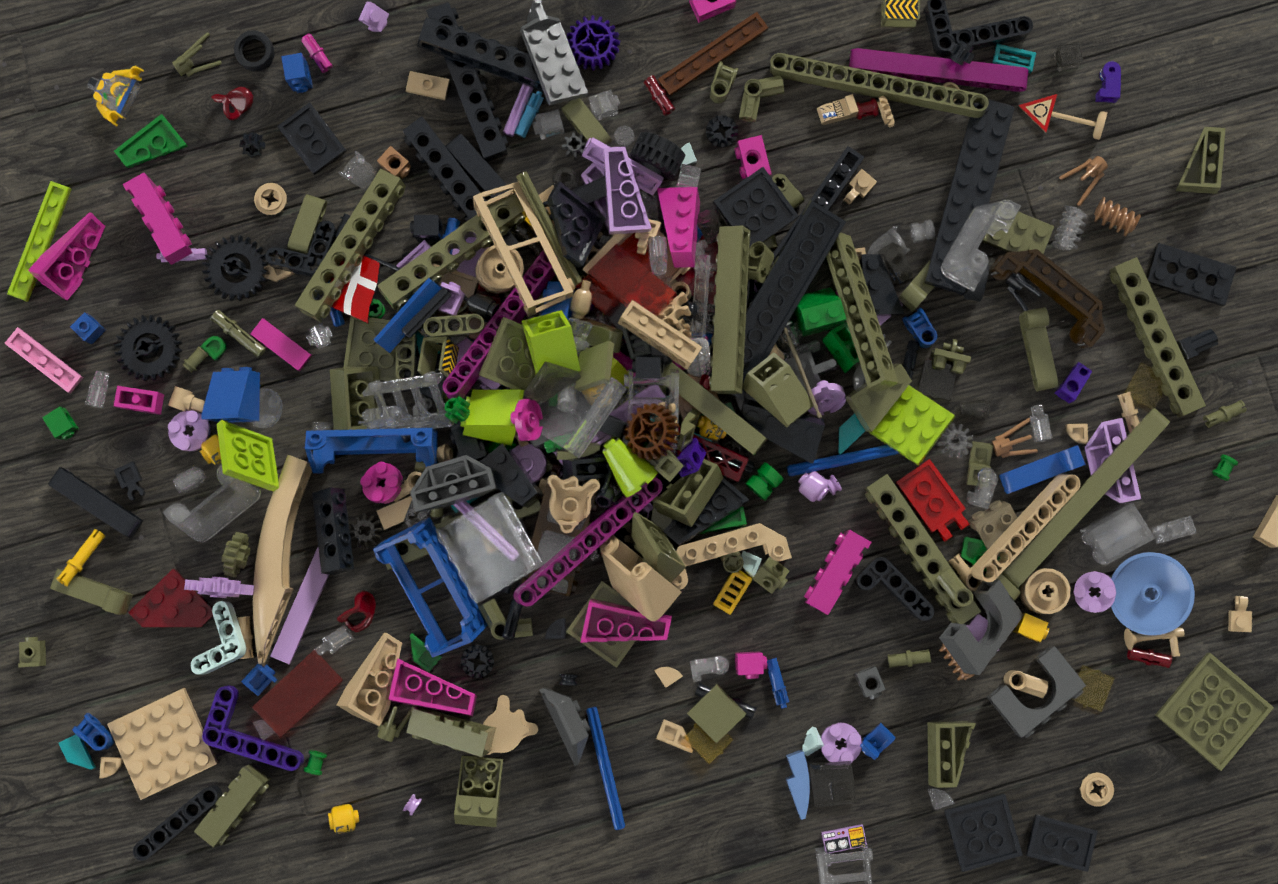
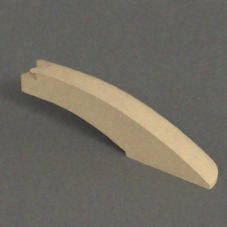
M287 455L278 478L279 488L273 492L256 554L253 583V623L258 664L262 666L266 663L293 592V588H290L289 567L291 541L299 505L312 473L309 462Z

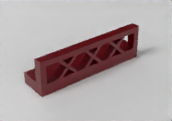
M678 427L677 432L680 433L681 428ZM694 434L693 439L697 438L706 451L704 459L717 464L722 475L739 482L749 459ZM672 443L673 451L671 452L680 455L681 451L677 449L678 443ZM714 450L720 451L723 459L718 461L709 452ZM737 459L743 463L740 469L730 466L728 461Z

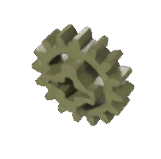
M236 532L232 536V541L226 543L224 554L222 555L223 567H225L223 570L224 575L237 577L240 569L246 567L248 556L250 555L249 543H247L249 540L248 534Z

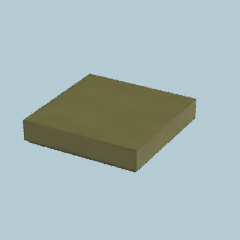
M606 341L580 351L579 365L581 371L577 372L576 390L581 392L610 381L614 343Z
M718 684L687 713L716 743L746 715Z

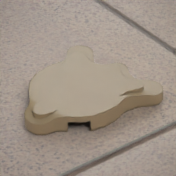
M550 475L547 479L552 491L549 500L550 513L560 525L562 532L571 533L579 522L590 514L591 499L600 488V483L596 479H591L583 486H579L578 479L575 476L561 480L556 475Z
M506 695L499 696L495 712L488 716L483 723L484 725L496 728L491 751L486 755L509 752L518 746L524 737L535 735L538 732V726L535 723L526 721L523 710L518 709L514 713L510 711V700Z

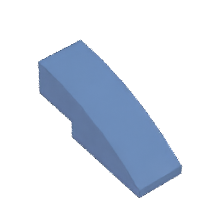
M799 750L786 755L793 773L792 776L786 777V781L798 815L803 820L806 818L809 804L810 781L804 751Z

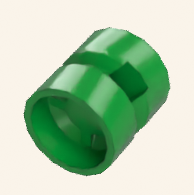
M764 462L757 469V475H752L745 484L758 497L766 501L773 493L772 488H777L784 478L774 468Z

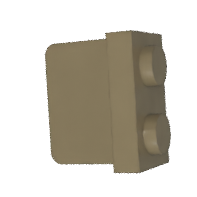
M1003 500L991 503L989 505L990 508L974 513L972 518L968 520L970 527L980 535L987 550L1017 519L1011 505ZM1014 538L1011 540V546L1014 544Z

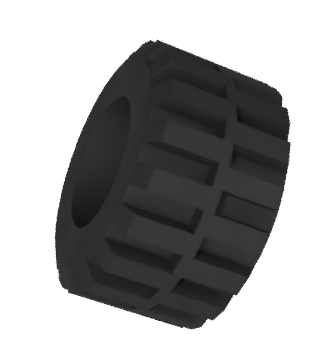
M650 132L640 133L629 154L632 160L665 179L675 178L686 156L679 146L662 136Z

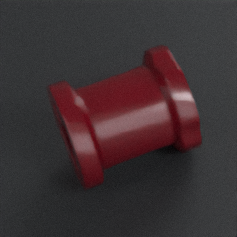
M871 98V101L863 103L856 102L858 108L856 117L858 120L865 116L879 115L875 98Z

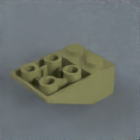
M775 352L749 371L745 377L743 390L786 427H789L813 407L808 393L790 365Z
M462 756L454 810L455 824L497 827L503 759Z

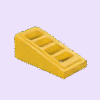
M741 570L731 573L713 605L731 615L751 583L752 577ZM736 576L745 581L744 584L735 580L734 577ZM732 583L733 585L740 588V591H737L734 588L730 587V584ZM726 590L735 595L736 598L734 599L725 594ZM724 598L731 602V606L722 602L721 599Z

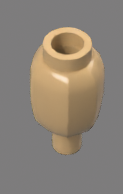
M583 280L581 288L576 290L572 297L570 309L572 316L575 318L584 319V316L590 310L592 294L589 290L591 284L589 281Z

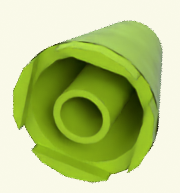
M611 438L603 445L605 449L602 452L622 493L626 497L640 491L642 485L648 484L657 475L658 471L654 469L655 467L645 459L639 458L638 454H633L631 452L632 449L619 438L616 440Z

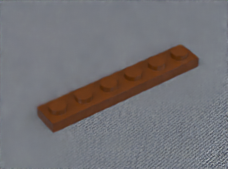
M755 12L658 78V82L666 90L669 97L719 64L720 61L722 62L766 32L768 26L758 12Z

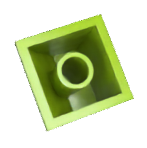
M562 310L521 321L534 369L540 382H550L557 377L571 376L575 372L581 371L572 328Z
M472 390L471 397L466 398V401L470 403L468 407L470 415L460 425L464 427L463 435L511 446L516 428L515 424L511 422L510 416L511 412L515 411L518 401L523 399L525 390Z

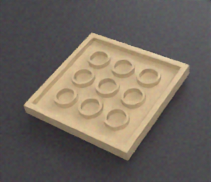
M185 688L107 724L140 800L219 764L212 747L203 741L202 734L204 729Z

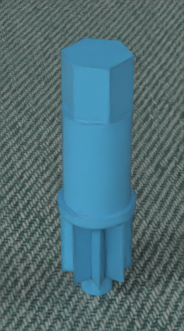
M542 92L532 93L514 132L517 136L526 137L544 99L541 97Z

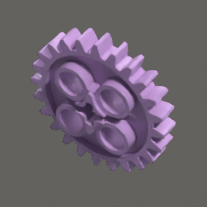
M199 577V581L185 579L184 590L198 591V594L210 595V597L227 598V596L239 597V594L253 595L254 585L241 584V581L229 580V578Z

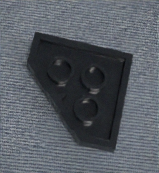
M558 182L547 199L562 255L576 267L580 268L584 265L606 218L563 183Z

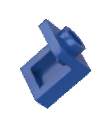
M257 663L241 682L259 696L271 681L274 683L277 681L273 676L276 672L267 664L263 667Z
M880 723L863 738L860 747L865 755L876 760L879 754L896 737Z

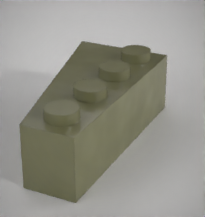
M417 706L412 709L406 733L412 734V738L418 740L427 739L436 745H446L454 750L483 757L491 751L496 728Z
M252 763L240 770L239 774L241 776L239 775L228 786L229 792H225L215 804L216 808H212L194 831L212 847L225 843L230 836L227 834L232 827L235 829L242 822V814L245 811L249 812L256 804L254 799L259 794L262 796L270 787L267 783L271 778Z

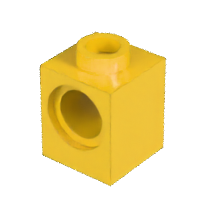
M1023 613L1024 616L1015 627L1014 632L1036 642H1041L1048 635V622Z

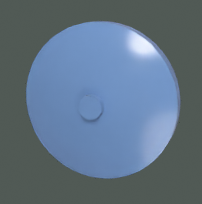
M1155 552L1140 553L1121 563L1112 575L1111 579L1116 589L1115 601L1111 606L1112 611L1124 626L1134 632L1153 636L1169 633L1181 626L1193 609L1195 600L1193 581L1187 570L1170 556Z

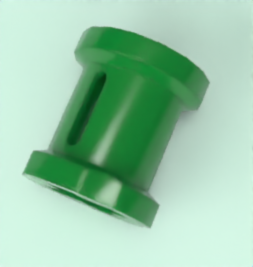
M373 299L369 317L381 319L385 314V307L379 300ZM375 305L376 307H378V308H377V310H378L377 313H374V312L372 311V310H373L372 306Z
M1222 454L1220 456L1221 461L1217 468L1212 471V474L1222 480L1229 481V475L1234 466L1238 465V461Z
M309 750V760L307 767H304L303 771L314 775H322L321 768L324 758H327V754Z

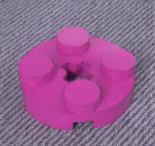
M521 399L518 401L515 411L511 412V422L515 424L520 441L537 440L543 426H539V420L543 419L541 408L535 400Z
M381 461L367 470L361 478L360 484L362 485L364 495L374 503L386 504L399 496L403 477L396 467ZM386 479L384 482L385 486H379V482Z

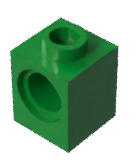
M60 406L42 417L56 439L67 440L75 435L74 432L79 429L67 409Z

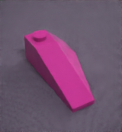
M89 212L45 251L28 271L47 288L63 299L68 300L82 283V275L85 268L90 264V256L93 249H96L105 225Z

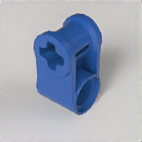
M918 308L917 312L909 317L905 316L902 318L905 327L912 334L915 341L919 342L920 347L929 348L935 343L937 332L922 308ZM922 334H929L932 341L925 342L922 339Z
M86 713L83 721L72 729L79 738L84 740L94 750L109 749L114 744L111 732L90 713ZM101 735L105 738V744L103 746H101L98 741Z

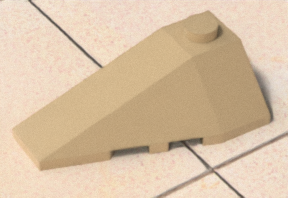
M384 633L346 686L337 706L358 718L380 726L390 708L391 701L389 700V695L402 642L388 633Z

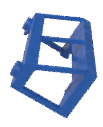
M434 428L306 431L305 451L313 473H323V468L326 464H334L335 455L416 453V461H422L426 467L437 464L438 432ZM401 436H411V441L404 443Z
M430 517L382 541L373 549L378 561L382 564L389 563L426 629L428 635L425 638V648L429 651L432 658L471 643L488 626ZM408 539L410 544H416L419 549L426 548L442 578L418 589L394 544ZM442 582L446 584L464 617L460 621L462 633L449 641L446 640L422 596L423 592Z

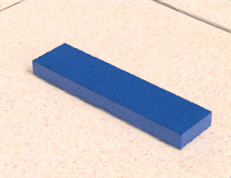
M428 278L373 340L390 353L406 336L402 332V328L442 288Z

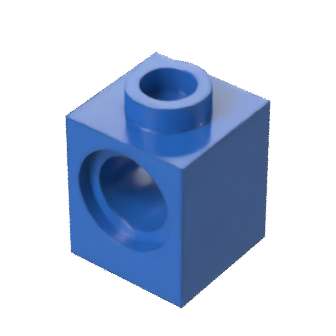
M85 312L70 326L85 342L93 344L106 331L100 323Z

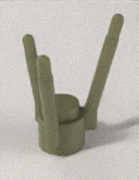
M208 32L184 54L172 62L181 76L186 73L189 77L194 73L222 64L221 61H217L194 69L191 68L194 64L190 58L203 47L200 44L210 35Z
M412 706L397 728V725L393 723L397 707H393L389 720L384 723V717L381 725L377 727L379 730L377 736L389 742L393 741L394 736L399 737L402 728L411 717L412 709L417 706Z

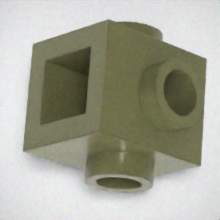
M769 556L752 579L772 594L777 588L781 590L788 580L785 577L789 570Z

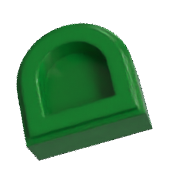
M218 336L209 337L200 346L215 361L226 351L225 341Z

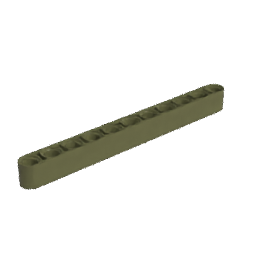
M783 53L774 54L770 60L771 74L773 76L781 75L783 79L876 98L884 95L887 100L963 116L982 117L989 104L987 97L983 94ZM777 62H781L784 64V66L782 68H777L774 66V64ZM800 66L804 70L802 72H796L794 68ZM820 70L824 74L822 76H816L814 72ZM839 74L843 76V79L836 80L833 76ZM859 78L863 83L855 84L853 80ZM876 82L881 83L883 87L875 88L873 84ZM901 87L903 91L897 93L893 90V88ZM920 91L923 96L917 97L913 92ZM940 95L943 100L937 101L933 96ZM960 99L963 104L957 105L953 100ZM980 103L983 108L977 109L973 104Z
M1153 408L1001 574L1018 588L1157 438L1170 421Z

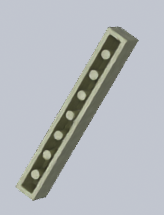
M743 225L719 227V233L717 234L715 315H713L712 320L714 335L711 340L713 355L710 360L712 376L710 377L709 384L711 391L718 394H742L750 245V230Z

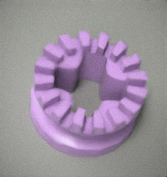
M831 475L830 479L827 480L830 493L835 495V492L841 491L842 488L839 482L836 483L837 479L834 475Z
M413 794L403 811L408 810L412 816L422 799H416Z

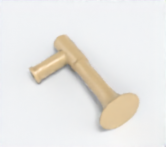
M1128 628L1124 631L1125 644L1129 650H1132L1133 645L1138 642L1169 639L1171 657L1180 656L1177 637H1184L1183 628H1177L1169 633L1155 636L1132 633Z

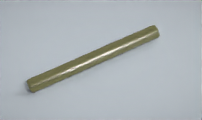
M520 173L516 178L566 277L571 278L574 286L580 284L582 280L574 264L562 255L556 229L528 173Z

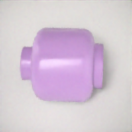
M816 471L810 474L805 473L798 481L801 484L799 492L811 502L817 500L820 502L830 490L828 488V481Z

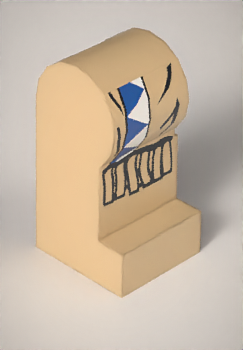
M852 94L845 96L843 99L833 101V103H827L818 107L817 112L821 124L827 125L856 117L858 108Z

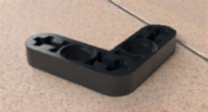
M330 221L320 222L316 228L307 255L272 247L266 252V260L273 268L313 277L318 268L312 271L310 266L315 265V258H317V266H320L334 243L336 237L334 235L337 232L336 228ZM328 227L331 232L326 233V240H324L323 230H326ZM318 245L326 246V250L323 253L315 252V248ZM278 254L279 258L273 261L271 257H275ZM298 258L300 263L298 266L292 267L289 265L290 260Z

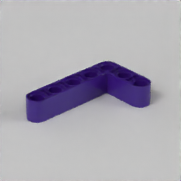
M230 685L217 690L202 734L205 744L288 771L296 770L303 765L304 756L298 750L229 729L239 693L236 687ZM225 690L231 692V699L229 701L223 698ZM218 710H222L225 714L223 721L218 720L216 716ZM211 730H215L218 733L216 741L210 738ZM231 736L238 739L236 747L230 745L229 740ZM251 742L258 746L257 753H252L249 750ZM270 749L277 751L278 757L276 760L269 757ZM290 755L296 756L298 760L296 766L290 765L288 761Z

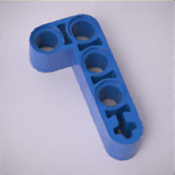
M1077 445L1000 474L999 477L1005 493L1009 494L1086 464Z

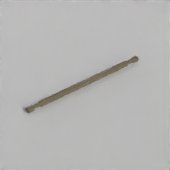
M785 327L784 333L787 336V341L813 407L817 412L818 419L822 418L791 337L788 334V329Z

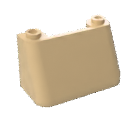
M612 535L600 545V551L611 586L648 620L656 621L662 617L681 594V591L651 566L643 562L638 554L616 536Z

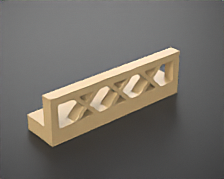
M633 300L619 319L618 324L686 370L702 349L699 344Z

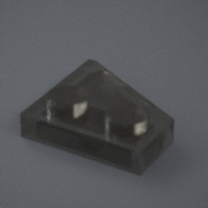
M545 361L524 391L525 397L544 403L578 381L581 376L578 371Z

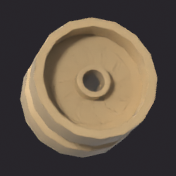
M495 245L487 248L477 261L475 268L476 279L487 292L494 294L506 293L513 289L515 285ZM512 250L510 254L522 276L524 270L523 259L518 251Z
M1036 569L1019 586L1021 593L1019 596L1022 603L1028 610L1035 613L1053 614L1059 612L1067 605L1070 598L1068 580L1061 572L1054 569ZM1046 589V594H1043L1042 590Z

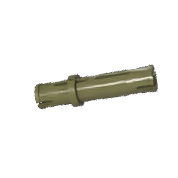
M217 310L211 316V320L219 325L226 335L232 336L257 358H260L266 351V348L241 329L235 320H231L220 310Z

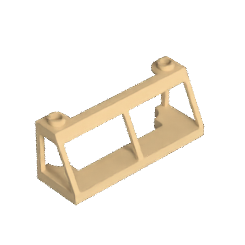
M519 182L473 196L474 209L478 217L481 216V221L484 223L519 293V298L525 306L524 310L527 316L530 317L573 297L575 286L571 278H566ZM509 190L488 201L483 199V197ZM516 193L537 237L507 246L487 206ZM540 242L563 291L534 301L510 251ZM548 302V303H546V304H544V305H542V306L536 308V305H539V304Z

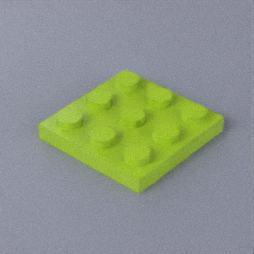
M908 385L876 428L869 433L919 466L954 420L955 415Z
M224 420L217 423L223 474L275 492L279 488L272 438Z

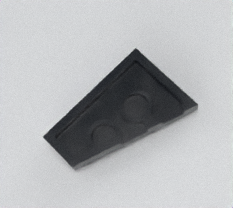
M861 254L858 256L876 315L893 316L905 314L881 254Z

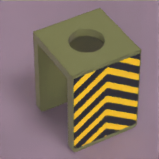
M920 0L881 1V27H916V21L920 19Z
M447 336L423 338L418 372L428 381H433L439 351H442L439 371L446 377L449 376L457 364L459 347Z

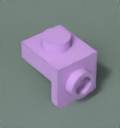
M366 2L359 21L369 26L368 29L370 31L381 32L387 24L389 13L372 2Z
M442 282L440 286L446 288L451 293V297L438 311L451 316L457 315L465 294L458 284Z

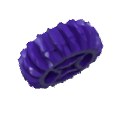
M592 15L591 20L588 21L584 16L583 23L577 20V27H570L572 33H567V38L570 39L568 43L575 60L577 59V66L584 63L583 68L586 70L588 65H591V69L594 71L595 65L603 69L602 63L609 66V59H616L614 53H619V48L616 47L620 45V40L617 39L619 33L614 32V25L609 27V20L602 23L601 16L596 21ZM593 30H599L604 34H596ZM586 31L587 37L581 40V43L576 44L579 36ZM590 36L594 43H596V50L594 46L590 43ZM610 42L607 50L600 55L599 49L605 43ZM580 51L591 52L594 57L586 56Z

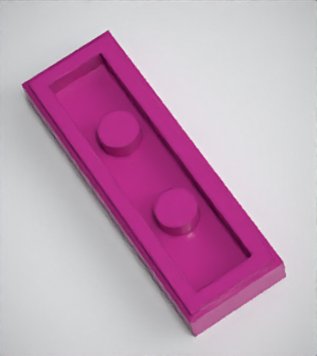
M263 318L251 332L253 337L299 372L312 356Z

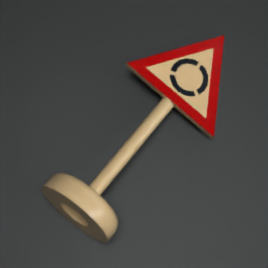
M1057 94L1018 105L1044 132H1047L1052 116L1094 126L1093 138L1098 140L1101 138L1108 113L1100 112L1095 122L1053 112Z

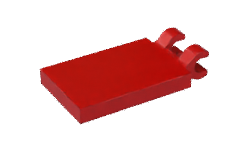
M930 459L896 482V485L929 531L933 533L937 530L944 542L952 537V534L947 529V526L955 521L960 530L969 525L961 513L966 508Z

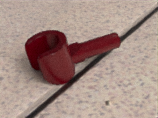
M702 374L699 384L703 385L706 390H709L711 388L709 384L711 376Z

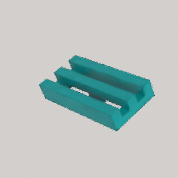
M997 44L992 64L1025 67L1028 69V73L1031 74L1036 52ZM1000 51L1030 57L1031 59L1027 60L1016 56L1001 54ZM998 58H999V59H1003V60H1008V61H1012V62H1017V63L1025 64V65H1029V66H1024V65H1020V64H1015V63H1011V62H1007V61L998 60Z

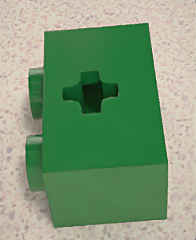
M845 322L831 330L822 341L844 373H847L859 366L860 361L848 324Z

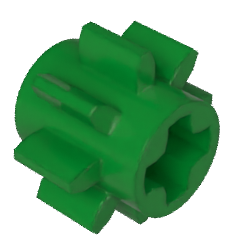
M460 396L457 399L451 398L445 404L444 408L447 412L444 416L455 424L458 421L463 422L470 415V410L468 409L470 403Z

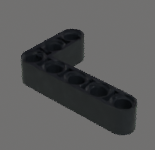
M928 0L924 8L933 50L940 57L952 55L948 50L953 42L959 44V38L962 37L974 48L973 50L1025 39L1033 28V22L1029 17L1020 16L952 31L945 0ZM930 4L938 5L939 9H932ZM935 23H941L944 29H938ZM1018 25H1023L1026 31H1021ZM998 29L1005 30L1007 35H1001ZM979 34H985L987 36V40L981 39L979 37ZM940 42H946L949 48H942Z

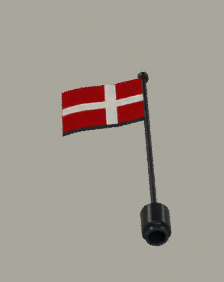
M364 253L362 262L359 266H356L350 281L344 285L340 297L334 301L331 308L369 324L370 308L377 289L381 264L395 271L401 268ZM345 261L340 262L339 266L343 265ZM476 293L474 296L472 295L470 298L464 297L463 299L468 302L469 312L478 314L487 320L491 319L500 308V305L495 300Z

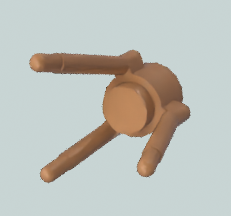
M1096 156L1093 160L1088 159L1085 163L1059 177L1060 180H1063L1087 167V172L1080 180L1083 181L1089 176L1095 177L1078 201L1077 206H1081L1099 179L1104 176L1103 171L1108 168L1106 161L1100 156Z
M1031 418L1022 421L1002 435L995 437L992 445L997 457L1002 456V458L1038 452L1037 449L1009 451L1012 450V445L1031 439V435L1012 441L1006 438L1032 420Z

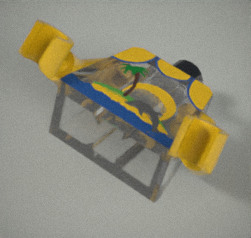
M133 66L131 69L113 71L112 73L106 72L101 80L91 77L88 81L87 87L95 91L93 98L97 101L96 107L103 118L116 127L118 126L116 121L119 118L126 119L142 87L136 80H142L139 74L144 72V70L137 66Z

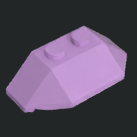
M1122 418L1101 422L1084 447L1090 475L1097 470L1127 437ZM1133 464L1105 493V495L1118 503L1141 499Z

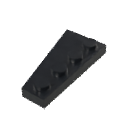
M723 478L692 527L673 520L666 527L664 533L668 539L679 547L749 503V499Z

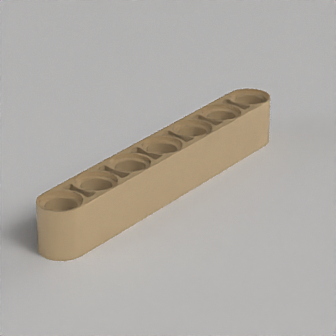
M1071 474L1057 475L973 565V577L985 582L996 580L1079 490V478ZM1053 494L1055 495L1054 501H1052ZM1026 523H1027L1028 528H1027V530H1026V532H1025V525H1026ZM1012 538H1014L1013 546H1011ZM1000 553V559L997 561V555ZM986 568V569H987V572H986V575L984 576V575H983V570Z

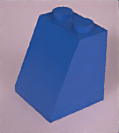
M240 367L239 371H234L233 368H221V372H213L201 419L214 422L224 420L229 423L259 422L260 373L252 371L251 367Z

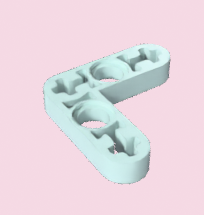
M219 601L213 606L212 613L222 644L192 659L191 670L195 674H208L242 658L246 653L244 638L234 607L230 602ZM231 624L233 632L228 636L226 634V627ZM235 646H238V649L235 650L236 653H228V651L235 649ZM218 651L222 654V659L219 663L215 661V654ZM201 662H209V664L202 665V669L199 668V665L202 664Z

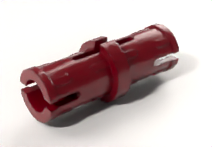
M654 75L648 77L643 83L650 91L652 100L657 102L664 116L670 115L672 111H675V107L668 99L666 90L661 88Z
M1134 647L1132 650L1128 649L1127 659L1144 662L1145 665L1149 666L1151 664L1166 668L1171 666V655L1157 653L1152 649L1142 650Z

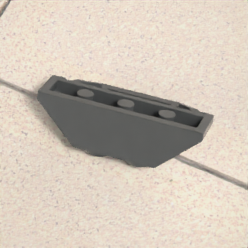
M465 455L427 466L410 493L415 512L440 509L478 498L497 488L491 468Z
M543 687L539 691L574 766L579 764L589 736L588 731L591 730L586 718L581 719L579 712L582 710L577 699L573 701L570 696Z

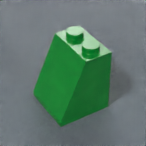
M830 287L804 294L794 311L802 337L834 329L846 321L842 301Z

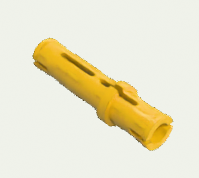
M97 529L93 530L75 556L67 561V566L56 578L58 582L68 586L75 575L83 570L82 566L105 538L102 532H98Z

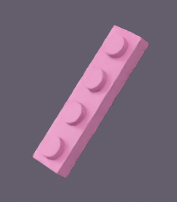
M18 327L5 342L8 347L68 393H72L84 378Z

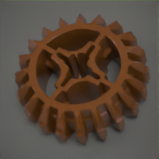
M651 403V405L644 404L643 408H637V414L630 413L633 419L627 420V423L630 425L629 428L624 430L629 434L624 438L629 441L627 446L632 449L631 452L633 454H638L639 458H646V460L651 461L653 458L659 460L661 456H667V450L673 451L671 445L672 443H678L675 440V436L680 435L675 429L680 426L678 423H675L677 418L672 415L673 412L670 409H666L663 405L658 406V404ZM659 416L661 420L653 422L650 418ZM651 442L654 446L646 448L643 444Z

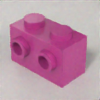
M762 652L735 653L737 675H745L746 679L759 678V674H764V669H767V657L763 656Z

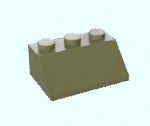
M378 366L330 369L334 430L382 427Z
M635 512L632 517L631 537L635 542V549L643 555V562L647 563L671 583L686 566L662 528Z

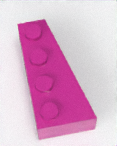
M145 172L124 183L125 190L134 197L131 199L142 216L145 215L142 217L145 225L151 232H154L151 235L163 257L172 265L192 254L193 252L189 247L192 243L186 234L183 235L181 231L183 226L179 219L174 218L172 213L175 211L169 201H165L164 197L166 194L160 185L156 186Z
M658 188L657 191L674 268L695 267L700 212L698 188Z
M397 658L389 695L390 701L473 717L477 698L475 694Z

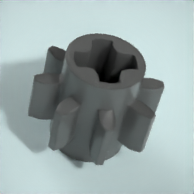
M573 132L570 138L564 137L567 144H563L562 149H568L566 156L568 157L571 154L577 159V155L583 154L584 150L582 148L586 146V142L582 143L583 135L577 137ZM573 143H577V149H573Z

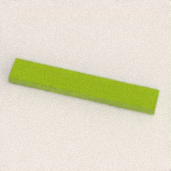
M50 181L9 287L8 295L29 302L37 279L28 270L49 249L71 193V188Z

